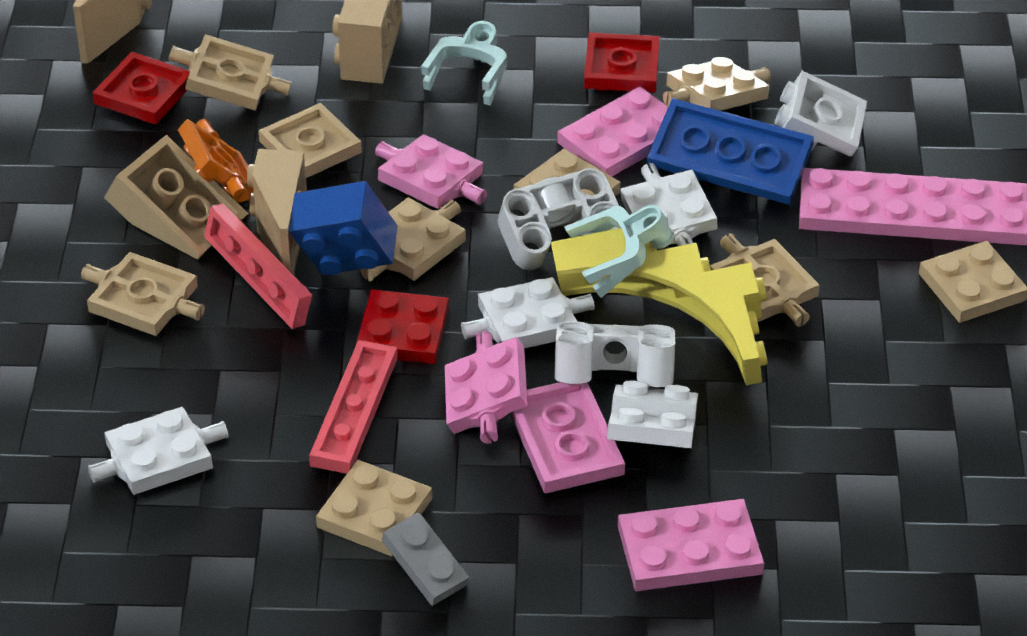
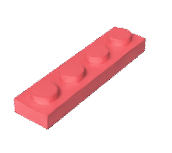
M224 203L211 206L204 237L291 329L304 326L312 294Z
M358 340L309 454L310 467L346 474L352 468L398 359L397 347Z

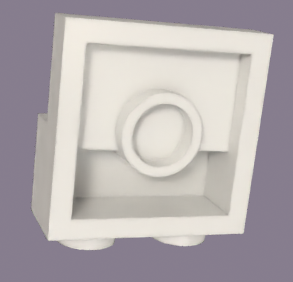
M801 71L794 83L789 81L786 84L780 97V101L785 104L780 108L774 124L782 128L814 136L812 150L820 142L832 150L852 157L859 146L867 101Z
M625 381L623 385L616 384L613 394L612 412L608 422L607 439L691 448L698 393L690 392L689 388L680 385L665 386L664 390L648 388V384L641 381Z

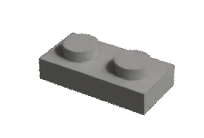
M419 512L383 532L382 542L431 606L467 586L469 576Z

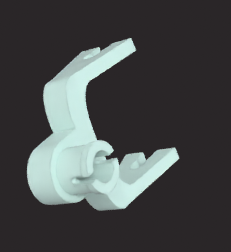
M478 21L469 26L463 38L455 36L441 38L421 65L422 75H425L423 88L431 90L445 58L451 56L474 58L477 61L481 60V62L492 65L482 80V88L486 90L483 95L484 104L491 106L507 67L506 52L495 46L497 43L495 26L487 21Z
M647 205L631 215L623 207L613 206L610 209L565 226L571 238L582 234L588 235L611 230L614 227L621 228L624 233L626 249L622 256L582 272L590 285L600 280L593 285L600 298L634 270L643 265L646 259L645 244L651 242L655 249H662L672 242L674 233L668 227L667 217L658 206Z

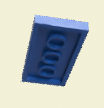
M672 98L647 156L648 166H650L649 163H654L658 169L673 173L692 169L698 180L790 205L814 145V136Z

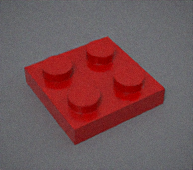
M589 32L584 89L632 91L642 87L647 92L656 93L660 36Z
M131 52L92 92L94 104L156 125L187 92L185 88L190 72L189 70Z
M371 289L357 342L362 340L397 347V360L436 365L449 311V298Z

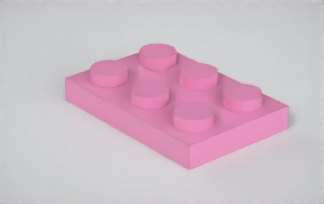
M638 87L559 130L557 143L612 177L648 156L668 106L642 87Z
M559 382L528 389V406L510 412L544 494L625 475V462L615 441L607 439V423L587 382L581 384Z
M744 499L618 515V529L635 591L763 575L764 561Z

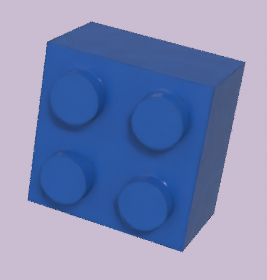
M366 181L294 193L289 233L321 275H336L346 271L372 269L376 266L393 264L398 225Z

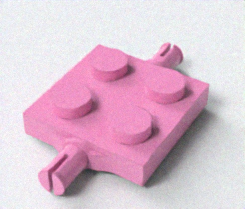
M423 134L403 149H397L384 141H381L376 147V156L388 160L378 168V180L434 208L439 209L449 200L458 197H465L480 205L487 196L485 189L471 184L482 175L483 162L432 137Z
M481 331L482 336L480 333L476 335L477 351L474 354L445 365L446 424L454 434L471 427H480L481 441L491 444V439L494 442L498 439V420L510 412L528 406L524 346L517 337L493 345V335L488 331Z

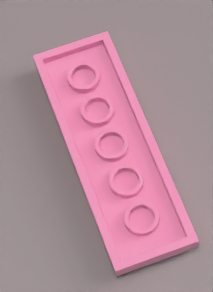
M804 168L800 186L799 229L971 242L988 241L989 243L1027 246V184L941 178L937 176L927 177Z

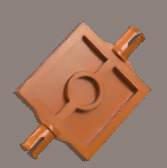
M187 119L178 131L185 142L184 150L196 163L194 166L195 171L208 182L213 180L219 182L223 189L237 202H244L246 200L250 202L251 193H254V188L247 186L248 165L241 152L219 138L218 133L213 130L210 121L207 119H201L196 124Z

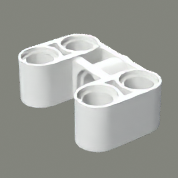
M587 168L564 176L547 178L536 184L509 191L504 196L498 216V225L516 265L522 269L534 270L544 263L552 240L549 229L580 221L619 205L606 176L597 169ZM581 189L591 190L595 195H587ZM510 210H520L524 213V216L514 215ZM524 243H534L539 249H529Z
M563 322L557 326L555 379L559 382L568 384L586 383L591 380L592 371L598 370L637 372V381L645 382L649 387H665L674 382L675 330L669 326L603 325L584 322ZM618 341L624 344L626 349L620 354H611L604 347L609 342Z

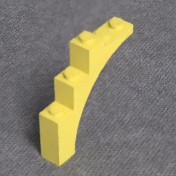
M621 228L551 242L561 293L567 296L596 292L593 285L600 280L590 285L582 272L624 254L626 241ZM651 242L645 244L646 259L643 265L634 270L608 293H625L651 298L679 308L706 325L724 342L737 361L746 386L762 383L761 366L767 365V357L763 341L755 342L754 335L759 334L757 319L762 318L760 301L767 300L763 277L755 278L751 262L711 270L708 257L700 258L697 243L658 251L651 245Z

